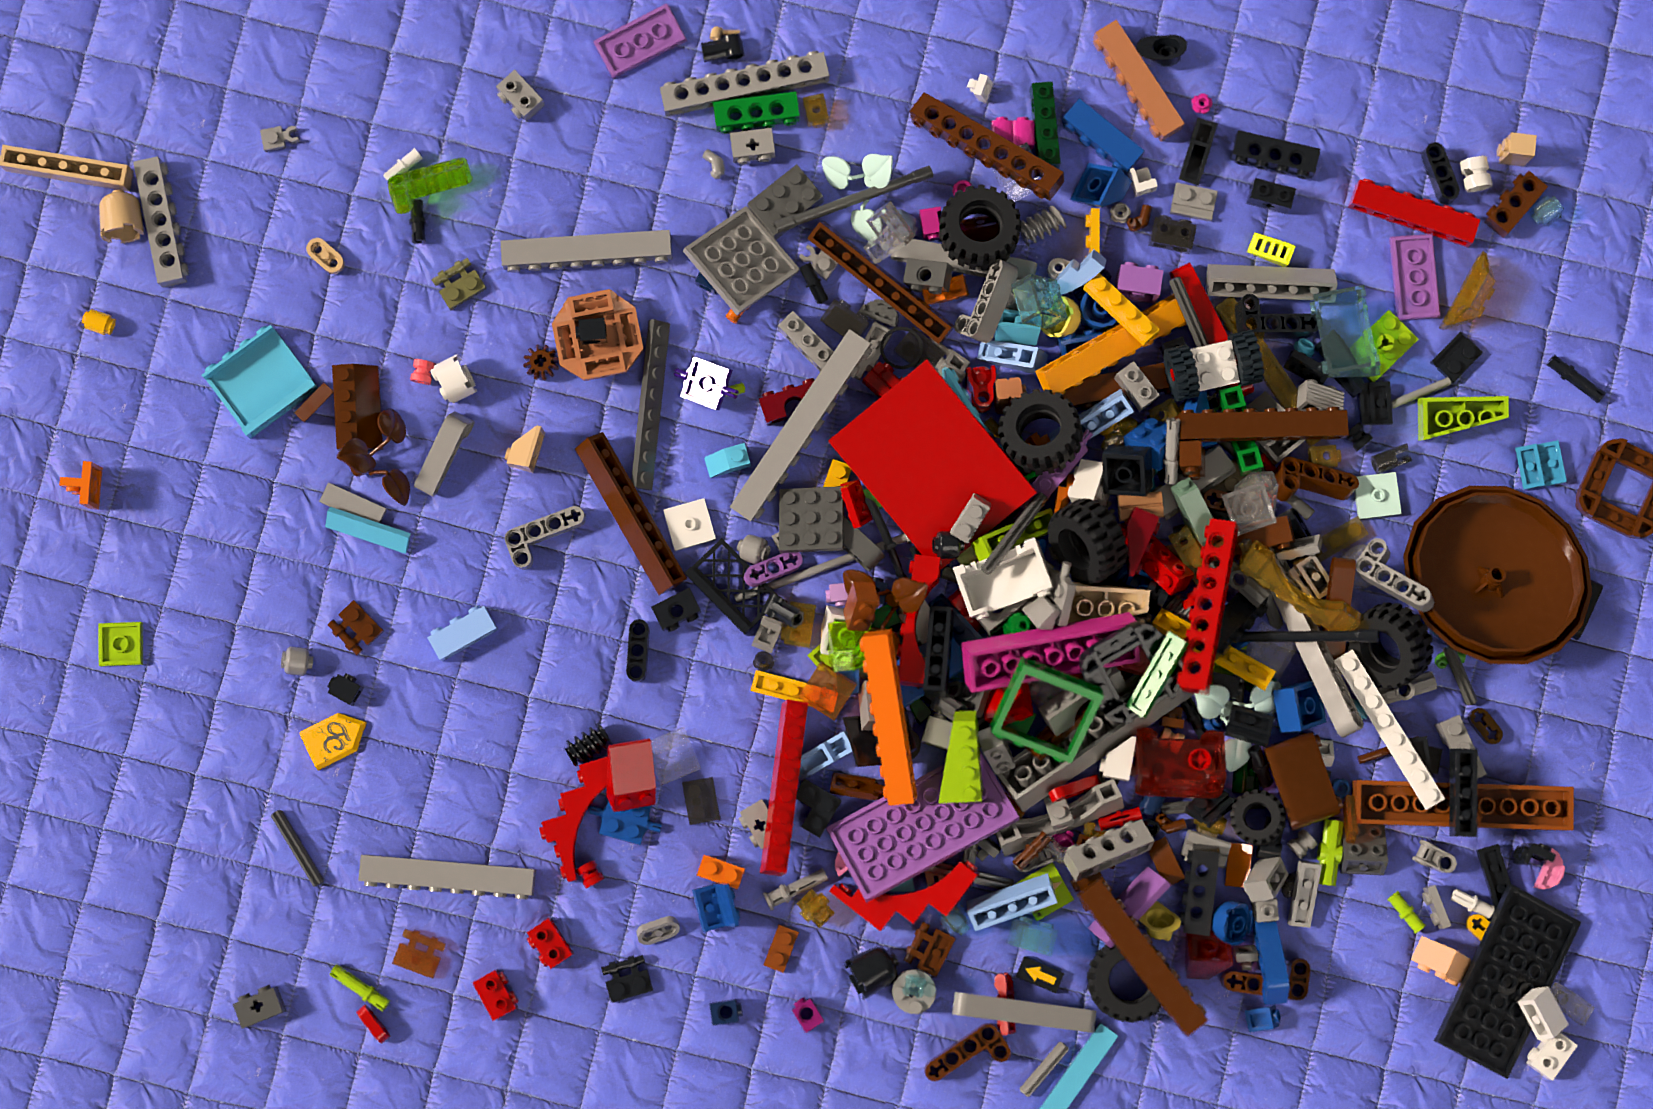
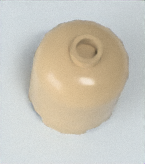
M114 190L102 198L99 205L101 238L107 242H112V239H121V243L139 240L140 234L144 235V228L138 199L124 190Z

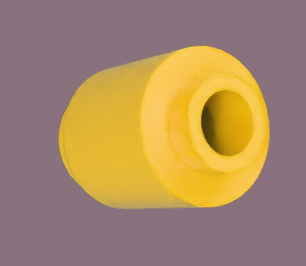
M90 309L89 312L86 311L84 313L82 323L87 330L102 335H111L115 328L116 319L112 318L109 314Z

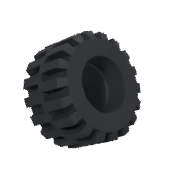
M1254 789L1250 792H1244V795L1239 796L1237 801L1233 803L1232 812L1230 811V822L1235 833L1249 844L1259 846L1274 842L1278 836H1281L1286 826V813L1282 803L1275 795L1265 790ZM1263 805L1269 809L1271 822L1265 829L1253 830L1247 825L1245 816L1252 806Z

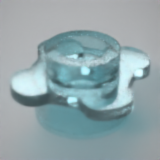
M912 974L906 975V984L902 988L903 994L915 995L916 998H921L926 979L924 977H914Z

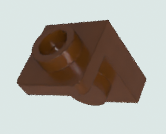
M1181 707L1172 709L1159 718L1158 726L1182 729L1184 727V720L1182 719L1183 709Z

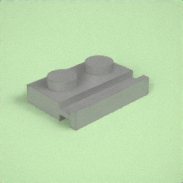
M1176 183L1170 214L1211 222L1217 190Z

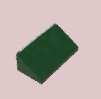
M1251 758L1233 772L1232 792L1244 793L1254 789L1259 790V780L1256 773L1252 770Z

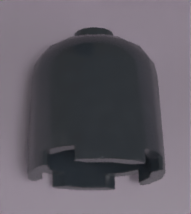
M873 947L844 961L845 968L850 967L852 975L849 976L850 981L858 995L862 993V1000L888 987L897 979L898 971L896 966L899 965V962L894 953L889 954L883 947Z

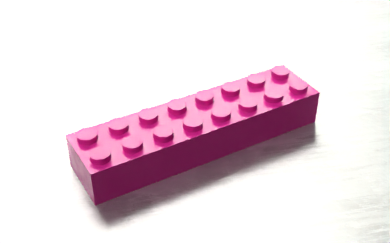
M1130 612L1067 623V626L1056 625L1052 630L1034 629L963 642L962 653L965 683L972 693L1006 687L1009 685L1022 656L1069 675L1081 673L1079 669V656L1089 646L1136 620ZM1139 646L1105 664L1104 668L1140 662ZM1026 674L1022 683L1038 681L1040 679Z

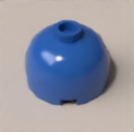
M1237 901L1221 903L1215 909L1211 920V927L1215 936L1230 945L1237 946L1245 941L1243 939L1245 935H1250L1254 923V914L1248 909L1249 906Z

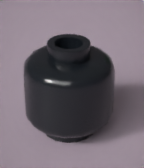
M940 531L936 534V537L932 538L933 554H936L941 559L958 558L960 551H964V541L952 535L950 531Z

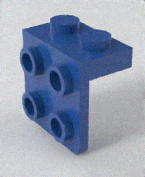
M713 883L692 890L703 932L724 926H739L740 913L735 908L733 901L735 893L728 883Z

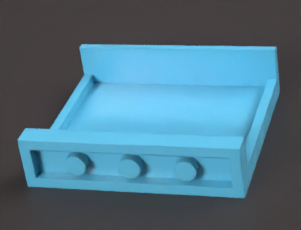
M271 325L260 328L256 332V336L242 341L238 349L234 352H227L223 355V360L217 364L209 365L204 370L205 373L202 374V377L207 380L241 426L244 434L250 439L318 389V386Z

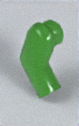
M1443 651L1435 658V664L1440 669L1446 668V665L1449 664ZM1457 651L1461 662L1464 663L1466 654Z

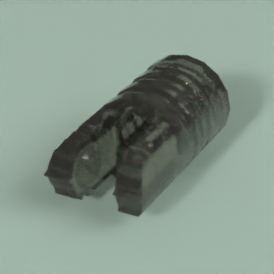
M1402 444L1371 456L1370 460L1374 471L1380 474L1411 462V456L1407 455L1400 458L1396 456L1409 450L1408 444Z

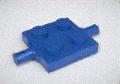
M608 801L604 809L591 805L589 814L601 817L602 824L599 835L640 846L647 830L660 833V828H662V824L650 821L652 805L613 812Z

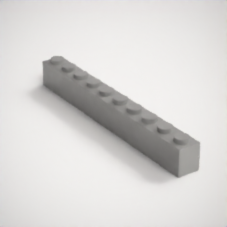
M848 330L730 508L749 521H754L755 518L759 520L765 511L762 507L766 501L771 502L777 493L774 489L779 483L781 485L784 483L789 475L786 473L789 467H794L801 456L798 454L801 449H806L813 440L810 436L814 430L818 432L825 422L822 418L826 412L830 414L837 403L834 400L838 395L842 396L849 386L846 384L850 377L854 378L860 370L859 363L862 359L866 361L871 354L872 349L870 347L872 344L854 331Z

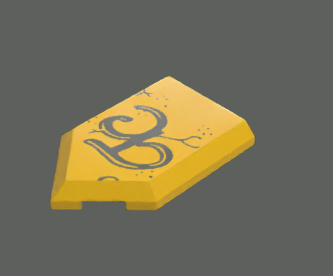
M336 713L299 732L316 769L319 771L357 752L367 722Z

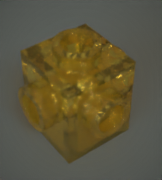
M813 889L797 903L802 910L799 914L807 922L812 920L819 928L835 912L827 905L830 901L822 892L817 894Z

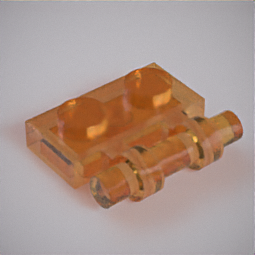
M405 929L402 937L410 939L408 945L399 944L392 964L433 979L441 957L433 954L435 949L443 952L446 943L438 941L439 939L433 936L429 938L421 935L420 931ZM417 942L428 946L427 952L416 949Z

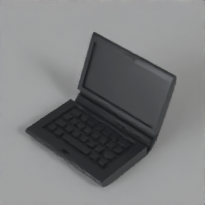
M905 707L904 713L910 751L912 753L917 749V744ZM860 716L843 717L856 766L882 765L881 757L877 756L876 746L879 743L878 737L874 736V732L872 730H861Z

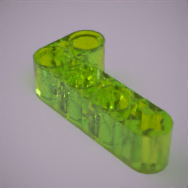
M456 158L396 174L390 177L387 183L396 213L404 214L413 209V199L467 185L473 180L467 160L465 158Z

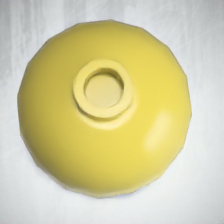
M1055 295L1054 297L1047 298L1041 305L1039 313H1041V330L1044 334L1050 337L1061 338L1073 334L1078 329L1081 322V312L1074 300L1066 296Z

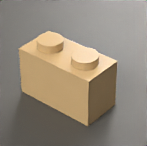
M1511 132L1498 145L1497 157H1500L1499 164L1524 167L1535 156L1537 135Z

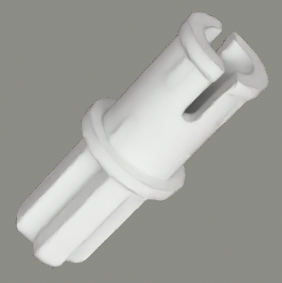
M415 148L412 149L410 153L401 160L398 159L397 163L384 173V178L392 184L405 172L409 173V169L423 159Z
M1458 889L1454 890L1451 895L1452 901L1468 908L1469 912H1477L1488 919L1494 912L1495 908L1493 905L1481 901L1476 895L1471 896Z

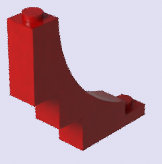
M962 860L946 877L928 888L904 894L884 893L867 903L859 888L852 895V890L844 883H841V885L838 883L834 884L829 892L876 929L882 931L897 912L912 924L916 923L929 905H932L947 917L980 873L976 871L978 867L969 860L964 862Z

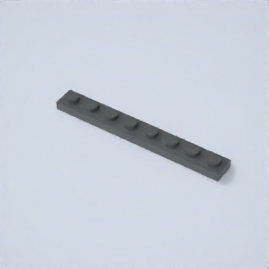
M651 319L648 322L631 478L634 487L642 490H652L670 330V323Z

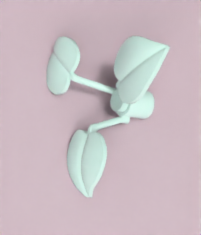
M868 154L862 161L864 173L854 176L849 175L851 168L844 159L828 156L822 160L825 177L829 184L836 189H844L848 186L849 180L863 177L866 186L870 188L874 186L876 188H884L888 185L892 174V155ZM866 200L860 206V210L855 209L852 211L851 223L860 237L870 242H876L881 229L880 220L874 211L865 209L869 200Z
M1270 681L1265 691L1254 686L1250 693V700L1252 702L1250 704L1233 700L1228 701L1230 697L1229 692L1221 685H1211L1209 695L1196 693L1194 695L1198 711L1202 717L1213 719L1220 715V719L1227 725L1228 720L1226 717L1229 716L1232 705L1247 708L1254 707L1255 711L1263 714L1272 712L1276 707L1273 690L1281 688V684L1278 681ZM1232 738L1224 742L1221 756L1223 764L1229 772L1236 771L1249 760L1250 755L1247 750L1252 744Z

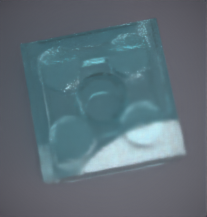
M1029 274L1011 285L1023 324L1050 329L1068 318L1057 280Z
M1018 916V920L1012 919L1006 944L1052 956L1058 931L1053 930L1054 925L1041 921L1039 925L1032 924L1033 919Z

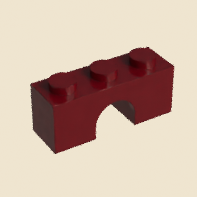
M815 379L804 380L802 385L796 387L794 384L782 388V391L777 393L769 391L762 394V398H759V403L766 425L787 420L786 404L791 400L801 401Z

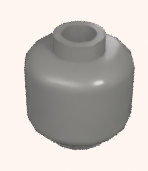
M747 535L739 541L737 551H739L740 558L745 562L757 564L768 559L770 546L764 538Z
M288 647L286 651L282 652L281 668H284L286 674L304 676L307 673V669H312L313 656H309L308 649Z

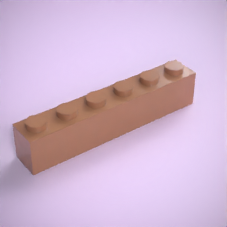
M1114 20L1095 32L1093 37L1095 48L1099 52L1102 51L1105 56L1106 65L1110 69L1113 68L1117 74L1115 77L1121 86H1125L1128 91L1127 96L1132 103H1136L1139 108L1140 117L1144 121L1147 120L1151 126L1150 131L1155 138L1158 137L1162 142L1180 131L1185 123L1118 21Z

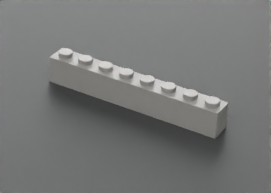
M670 230L502 240V267L507 272L515 273L520 272V269L540 271L543 267H550L551 270H560L562 266H571V268L578 269L583 268V265L592 264V267H603L606 263L622 266L626 264L625 262H634V264L640 265L655 260V263H666L668 259H672Z
M361 855L358 881H364V886L377 887L378 882L386 883L387 888H399V884L407 885V889L420 890V886L429 887V891L442 892V888H449L450 893L463 894L464 890H472V895L485 896V892H494V897L506 898L508 893L515 894L516 899H528V895H534L536 869Z

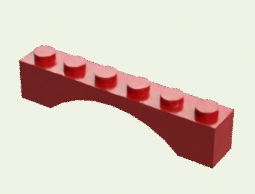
M915 554L914 561L910 560L909 573H912V580L928 584L927 597L931 590L939 584L942 561L940 557ZM920 608L913 613L903 611V615H906V621L901 624L900 636H903V643L898 645L897 657H901L900 665H897L900 685L923 687L925 660L919 651L916 638V622Z

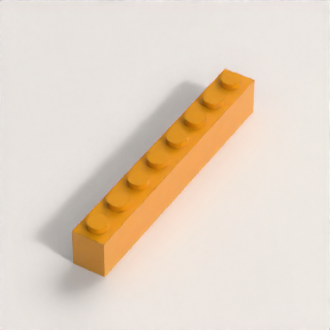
M1172 294L1141 311L1160 329L1159 333L1145 346L1121 324H1118L1036 370L1035 372L1043 391L1049 389L1052 390L1054 395L1056 392L1064 394L1067 388L1078 386L1083 383V379L1101 373V369L1106 366L1116 365L1119 359L1135 354L1136 350L1140 347L1151 345L1154 339L1169 335L1171 330L1176 327L1185 326L1187 323L1175 295Z

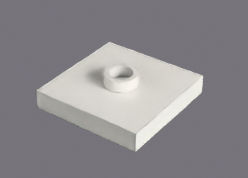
M704 498L663 510L675 551L716 540Z

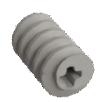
M1050 206L1049 212L1043 209L1041 215L1039 213L1034 214V219L1027 217L1026 223L1021 220L1020 234L1025 244L1029 246V239L1037 243L1036 236L1043 240L1044 232L1051 236L1052 228L1059 232L1060 224L1064 229L1067 226L1060 211L1054 206Z

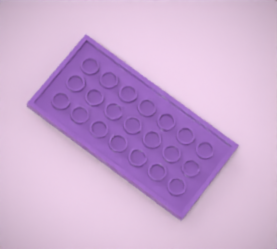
M981 751L983 783L981 802L938 803L945 768L944 764L915 780L918 797L914 803L888 806V800L882 797L826 828L866 903L1020 820Z

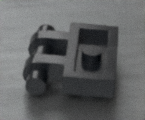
M632 955L626 960L620 962L612 961L609 962V965L601 967L603 976L610 973L613 976V980L605 982L611 1003L653 991L648 969L638 970L637 965L645 963L643 955L636 957ZM631 968L632 974L620 977V970Z

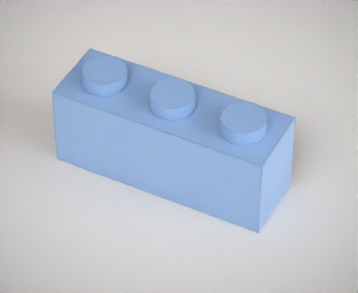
M477 605L468 611L469 614L465 617H455L449 621V626L445 628L440 626L430 632L431 636L427 638L439 660L444 661L499 630L485 606L480 607Z

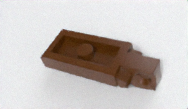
M833 773L830 794L874 801L884 797L883 787L885 785H880L872 778Z

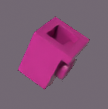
M941 206L919 211L923 239L928 238L929 241L939 239L941 217L938 216L941 215Z

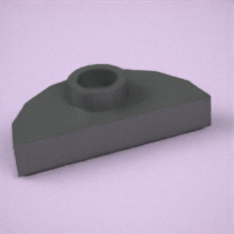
M875 299L870 301L866 305H862L858 311L863 316L895 328L898 327L899 318L897 311L884 300Z

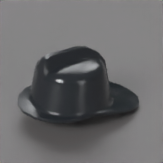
M1178 35L1147 36L1138 41L1136 49L1142 57L1152 59L1160 66L1169 67L1180 61L1181 55L1187 49V42Z

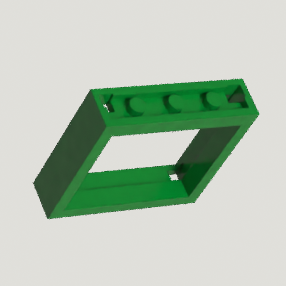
M1022 656L990 723L991 733L999 739L1007 738L1012 740L1014 744L1020 747L1027 746L1033 748L1038 754H1048L1059 762L1064 763L1066 761L1072 764L1103 700V689ZM1026 674L1091 699L1067 750L1002 725Z

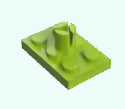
M1388 310L1348 349L1356 361L1360 372L1370 382H1375L1419 339Z

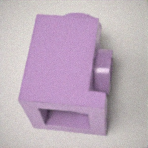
M844 583L829 585V590H825L826 603H835L836 607L845 606L848 595Z

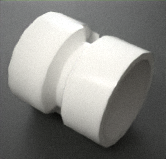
M1486 156L1472 157L1460 162L1461 173L1466 176L1463 179L1465 192H1477L1493 186L1491 174L1487 173L1489 164Z

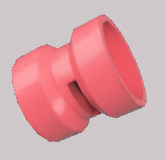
M414 359L413 366L416 370L411 373L410 381L431 385L432 377L429 372L434 368L435 363Z

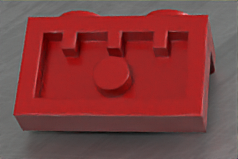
M860 479L842 483L840 485L843 486L840 488L841 495L848 510L849 520L852 522L854 529L862 527L872 520V516L865 502Z

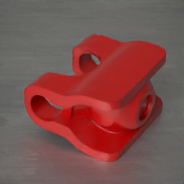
M995 365L991 366L990 369L988 367H975L972 369L967 367L965 381L966 387L971 394V404L975 406L979 413H986L994 399ZM984 397L987 402H981L978 398Z

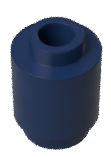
M1150 783L1149 788L1146 787L1139 807L1143 808L1142 813L1153 817L1155 813L1160 814L1166 798L1165 788Z

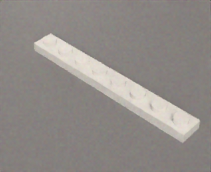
M1353 649L1335 659V664L1425 810L1444 800V796Z

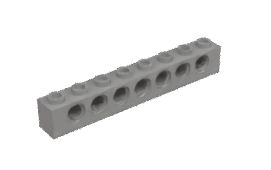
M812 51L807 53V56L798 57V55L787 57L786 60L779 62L778 60H770L765 65L760 66L751 64L742 70L733 68L726 70L723 74L709 73L700 79L691 77L681 83L668 82L660 87L665 115L668 117L713 107V102L764 96L829 82V72L824 52ZM802 66H809L811 71L803 73L800 68ZM788 70L791 74L788 77H782L780 72ZM763 74H767L770 76V79L766 82H763L759 79V77ZM741 79H748L750 83L747 86H741L739 81ZM722 83H726L729 85V88L725 91H722L718 88V86ZM703 87L709 90L705 95L698 93V90ZM680 92L688 93L686 99H679L677 96Z

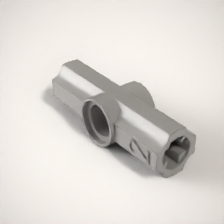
M1428 671L1408 683L1407 691L1403 695L1399 694V688L1384 689L1382 686L1376 688L1385 703L1390 704L1400 700H1409L1413 696L1437 689V683L1432 671Z

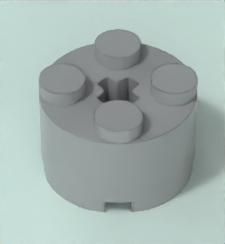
M908 969L897 976L892 985V996L896 1005L901 1010L910 1014H919L929 1009L936 997V987L932 978L924 971ZM916 986H918L919 988L917 991L919 992V995H912V997L909 996V987L915 988Z

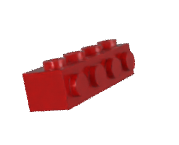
M1125 523L1120 524L1122 527L1121 531L1125 534ZM1152 535L1149 541L1152 543L1147 555L1143 554L1140 561L1143 562L1141 569L1169 595L1185 590L1195 573Z

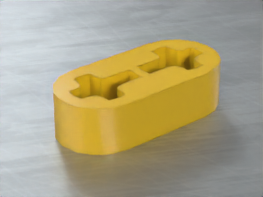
M1472 914L1466 919V928L1481 941L1490 921L1482 915ZM1473 919H1474V920L1480 919L1481 921L1479 922V924H1480V926H1482L1484 929H1483V930H1481L1480 928H1474V929H1473L1472 927H1473L1474 924H1473L1472 920H1473Z

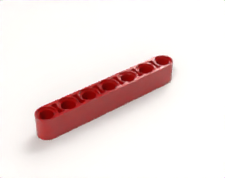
M1187 263L1170 271L1171 280L1176 277L1181 278L1209 344L1227 341L1228 335L1193 266ZM1238 383L1227 385L1228 388L1239 386ZM1253 384L1241 387L1244 397L1254 392Z

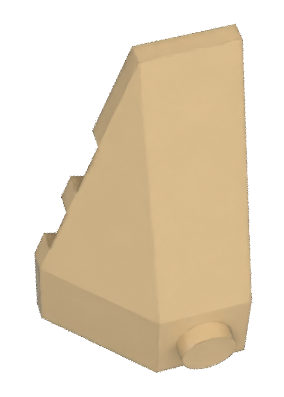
M1073 582L1076 588L1068 623L1130 612L1132 616L1148 612L1150 590Z

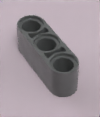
M844 516V550L864 569L870 572L885 558V555L858 528L854 529L852 523Z

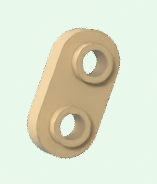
M314 238L308 242L306 247L308 255L330 274H338L343 270L345 265L344 259L323 239ZM317 247L322 248L320 253H315ZM337 261V266L331 267V262Z

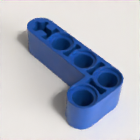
M1254 919L1253 934L1263 977L1262 996L1264 1005L1286 1004L1289 995V977L1277 921L1257 922Z

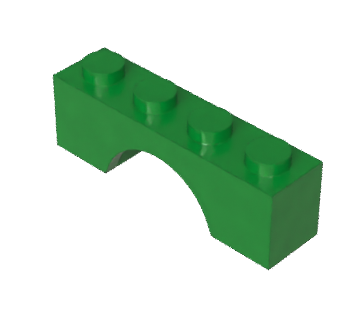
M1240 385L1219 391L1218 399L1222 412L1225 409H1236V412H1244L1246 403ZM1255 441L1231 442L1241 477L1262 471L1264 466Z

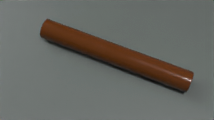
M1386 746L1357 756L1359 764H1363L1391 753Z

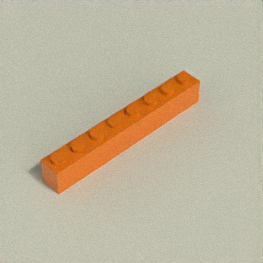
M892 630L866 632L862 639H860V650L865 655V660L863 661L864 672L868 673L869 681L866 683L867 693L871 694L870 713L875 718L873 732L874 736L878 737L879 743L876 746L877 756L881 757L882 765H880V776L885 781L883 795L888 800V806L911 804L916 801L918 796Z

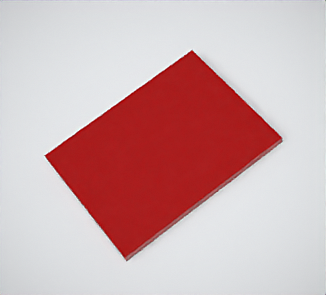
M928 359L828 440L922 555L937 557L932 551V538L936 537V534L940 531H951L974 493L990 502L991 508L972 536V539H970V542H964V551L971 546V543L984 536L1037 493L1035 488ZM955 558L941 559V569H943Z

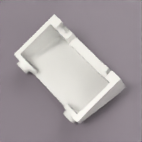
M1032 538L1024 541L1023 548L1018 545L1015 546L1016 548L1009 550L990 575L985 574L981 570V566L987 559L977 563L972 562V567L962 564L953 568L971 618L976 617L977 620H982L989 617L990 612L1038 595V598L1051 594L1050 590L1053 589V585L1037 539Z

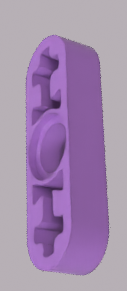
M799 552L782 553L752 565L746 570L744 581L751 587H757L792 573L802 564V556ZM789 558L796 559L794 565L793 563H788L784 567L783 563H786ZM771 563L776 564L779 572L771 573L768 570V565ZM763 568V574L759 575L757 580L750 578L752 572L754 574L761 573Z

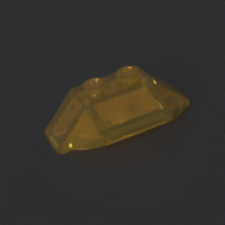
M1484 251L1477 256L1439 327L1440 329L1444 330L1472 322L1476 317L1480 318L1485 310L1483 304L1486 299L1490 300L1495 291L1492 287L1496 282L1487 253Z

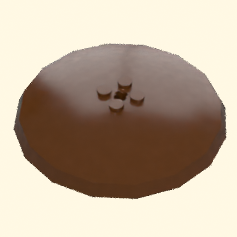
M1467 486L1439 497L1414 522L1403 554L1406 577L1426 587L1434 599V605L1429 611L1422 612L1418 610L1424 624L1426 623L1427 627L1453 650L1489 664H1529L1560 651L1583 626L1592 596L1588 557L1571 526L1540 499L1507 486ZM1417 596V598H1418L1419 601H1420V600H1426V599H1427L1426 597H1425L1424 599H1421L1420 597Z

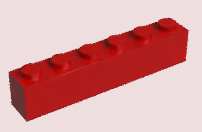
M1360 179L1356 183L1348 206L1350 209L1426 234H1433L1435 237L1465 247H1469L1474 242L1481 220L1475 218V215L1472 213H1460L1451 206L1444 205L1442 207L1436 205L1430 199L1421 200L1415 198V195L1412 193H1400L1391 186L1384 185L1382 187L1376 185L1370 179Z

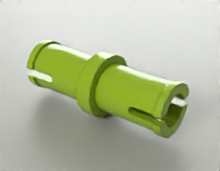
M1399 891L1387 899L1399 913V918L1404 919L1415 934L1426 926L1413 911L1415 908L1412 905H1408L1399 894Z

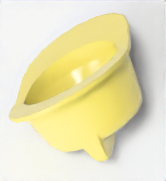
M1157 901L1139 919L1145 925L1147 934L1151 938L1170 941L1174 931L1181 925L1179 916Z

